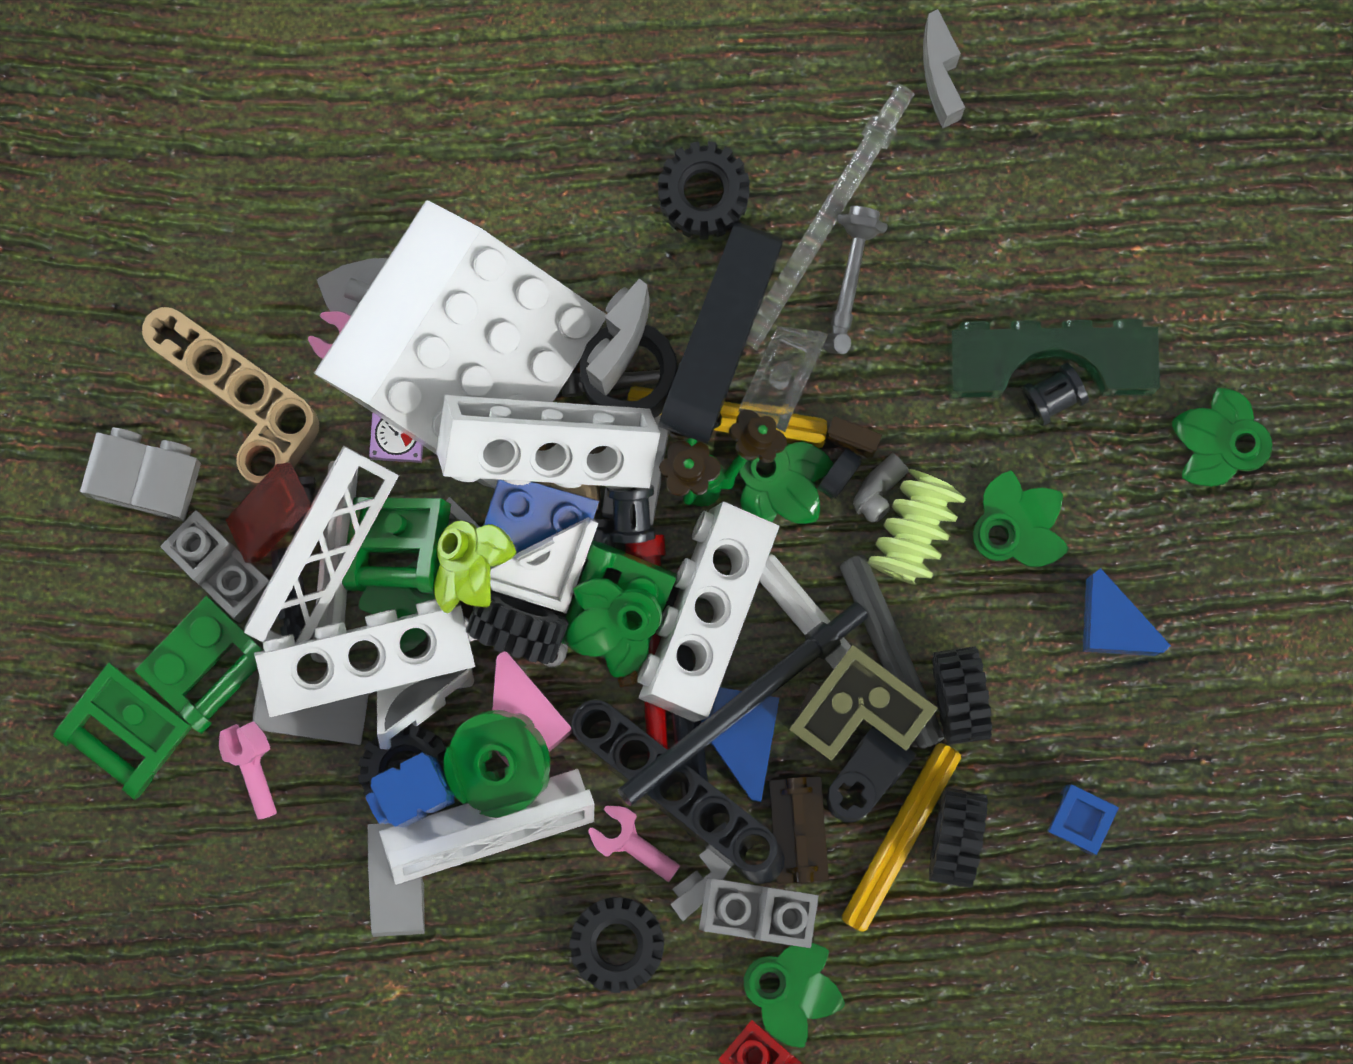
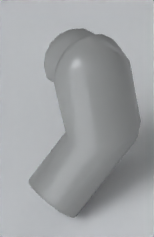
M893 452L867 475L853 500L856 512L858 514L863 513L870 522H878L888 513L890 506L883 496L909 473L908 467Z

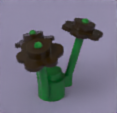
M743 410L736 417V423L729 428L730 437L737 441L736 450L738 455L728 469H723L718 459L710 455L709 447L705 443H697V440L669 431L670 436L679 441L673 442L669 446L668 458L662 460L659 470L662 476L667 477L669 492L676 496H683L685 504L709 506L718 500L721 489H732L734 487L737 474L748 460L759 458L765 463L773 462L776 453H780L786 448L787 439L782 432L776 430V422L770 416L759 417L754 411ZM721 413L719 415L715 428L719 427L722 423Z

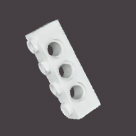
M445 395L436 452L443 476L452 477L462 482H474L482 478L504 480L514 485H526L533 481L555 483L565 488H577L584 484L601 485L610 489L630 490L632 487L650 488L660 431L651 410L647 408ZM497 439L505 440L504 443L497 447H486L491 441ZM546 443H556V445L549 450H538L542 445ZM607 446L600 453L589 454L596 447Z
M726 502L711 508L709 512L703 511L692 533V539L698 541L691 560L685 558L677 572L678 575L674 587L680 589L673 607L668 605L664 609L661 624L656 631L657 635L662 636L655 655L648 654L640 669L637 681L643 684L638 699L693 722L709 717L779 525ZM715 550L726 553L730 558L732 567L729 575L721 574L714 567L713 554ZM698 597L705 598L711 603L714 610L711 623H706L697 616L695 602ZM680 645L690 647L696 656V664L692 671L683 669L677 661L676 655Z
M436 599L416 604L418 613L397 618L395 609L365 616L367 626L346 630L345 622H339L315 628L316 638L295 643L293 634L263 641L264 651L256 652L254 655L269 717L475 667L461 606L457 604L450 613H444ZM420 628L425 631L428 637L426 650L421 655L415 657L404 655L400 649L401 636L408 629ZM362 640L374 643L378 652L375 663L366 669L353 667L348 658L352 645ZM308 653H318L327 662L324 676L313 682L303 680L297 673L298 661Z

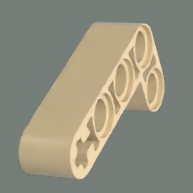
M169 307L153 310L145 318L142 325V335L147 345L162 359L256 424L237 453L236 464L241 475L252 485L260 489H270V484L286 480L319 432V420L315 411L304 399L181 312ZM164 327L171 330L175 329L185 341L190 343L186 351L173 341L164 339L160 335L161 330ZM210 352L222 354V365L216 373L211 375L200 374L199 363L204 355ZM251 381L262 382L264 385L262 398L252 405L241 403L240 392L242 387ZM292 410L303 411L306 415L304 427L295 434L282 432L281 421L284 415ZM263 451L274 453L275 466L273 470L264 476L254 475L251 470L253 458Z

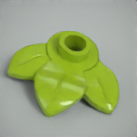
M463 520L455 521L444 529L437 545V556L440 566L434 582L435 598L444 613H450L459 601L476 607L490 606V566L503 564L516 555L514 544L503 529L493 524L477 528L474 524Z

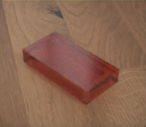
M291 463L276 464L226 519L245 563L260 562L311 507Z

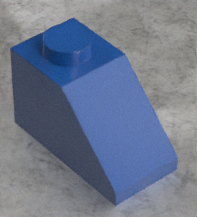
M719 687L709 717L742 691ZM769 696L710 743L749 800L761 802L779 704V698Z

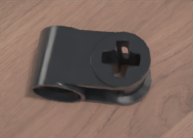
M872 726L849 756V762L833 781L827 792L826 803L830 813L842 822L853 823L864 818L885 791H889L917 754L910 748L907 751ZM855 785L862 791L858 799L864 805L861 809L853 805L846 810L840 805L843 796L838 792V789L842 787L845 790H850Z

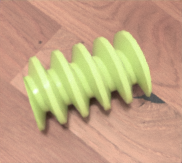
M908 469L909 473L918 481L906 480L901 483L900 490L910 500L896 499L893 502V510L902 519H886L883 526L894 538L879 537L875 545L886 557L871 556L868 564L895 579L916 585L914 582L916 578H932L934 574L923 564V560L941 558L942 554L931 545V541H948L950 537L938 526L940 521L956 522L958 518L946 507L948 502L964 503L966 498L952 485L929 474Z

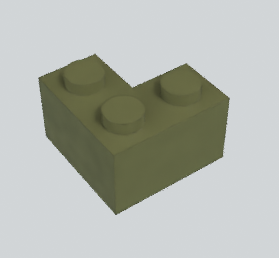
M852 645L789 730L832 761L864 719L907 751L938 708Z

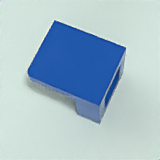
M1072 784L1064 785L1060 793L1063 798L1047 832L1079 847L1081 851L1087 854L1097 855L1119 807Z

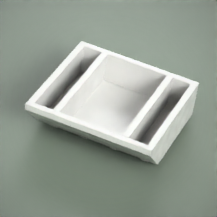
M426 200L314 374L437 454L436 449L445 395L553 402L581 359L587 343L597 334L604 323L606 314L482 228ZM497 439L491 441L486 447H497L504 443L505 440ZM479 478L477 481L484 486L495 489L498 479Z

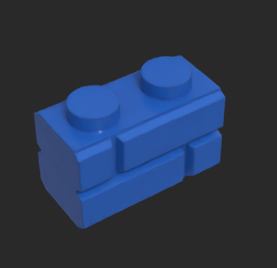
M420 753L400 763V769L393 767L371 778L370 786L373 792L365 795L370 809L379 824L384 822V824L389 823L395 827L405 828L427 817L426 812L435 813L455 803V796L448 786L445 773L438 759L425 753Z

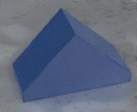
M1101 568L1086 579L1083 652L1156 656L1164 653L1171 646Z

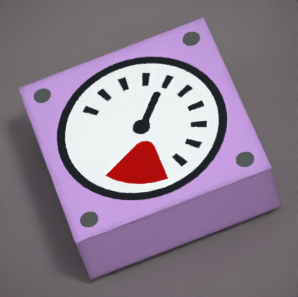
M372 413L369 458L371 460L422 463L423 445Z

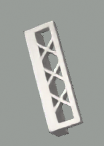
M343 445L245 625L244 633L261 642L282 636L270 630L281 609L300 604L306 624L295 643L309 640L312 637L314 629L318 626L399 475ZM359 466L384 479L373 499L357 504L352 503L348 485ZM344 494L347 506L336 509ZM369 507L359 525L355 511ZM349 513L355 530L354 536L349 544L328 550L323 535L330 518ZM319 540L323 552L311 555ZM344 552L334 571L330 556ZM325 558L330 575V580L325 589L303 595L298 577L305 564ZM294 586L297 593V598H293L286 601L289 593L291 592ZM319 598L309 616L305 602Z
M575 769L550 777L548 787L531 805L513 814L500 818L487 817L479 814L481 811L474 809L467 803L429 815L406 828L394 826L381 830L379 833L394 883L397 885L594 822V801L590 789L585 790L579 769Z

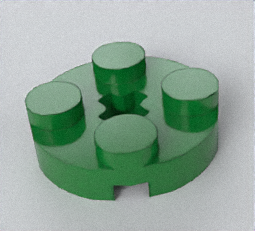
M503 710L480 713L460 725L456 730L457 733L452 738L451 745L446 749L444 773L450 790L461 803H468L474 809L481 811L479 814L500 818L522 811L531 805L548 787L550 772L549 750L543 736L535 728L533 721L524 714H513ZM492 750L499 751V754L506 756L509 766L505 768V777H499L496 770H488L485 762L492 758Z

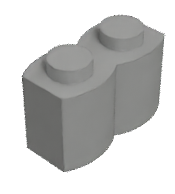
M112 427L110 435L96 433L80 489L84 496L182 522L186 520L201 466L197 458L190 456L192 448L167 440L161 441L160 448L140 443L142 435Z

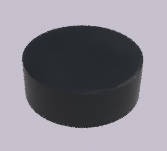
M846 448L817 489L830 499H836L861 465L862 458L849 448Z

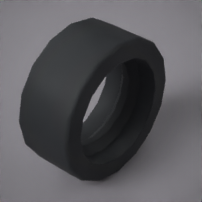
M646 324L638 346L647 348L656 357L660 366V378L656 388L648 396L637 401H621L613 398L610 394L603 395L591 385L586 371L589 365L587 359L596 345L605 338H608L610 341L614 338L608 332L607 327L602 328L587 343L580 359V379L590 404L647 408L651 410L654 418L658 417L663 411L678 371L677 357L669 340L655 327Z

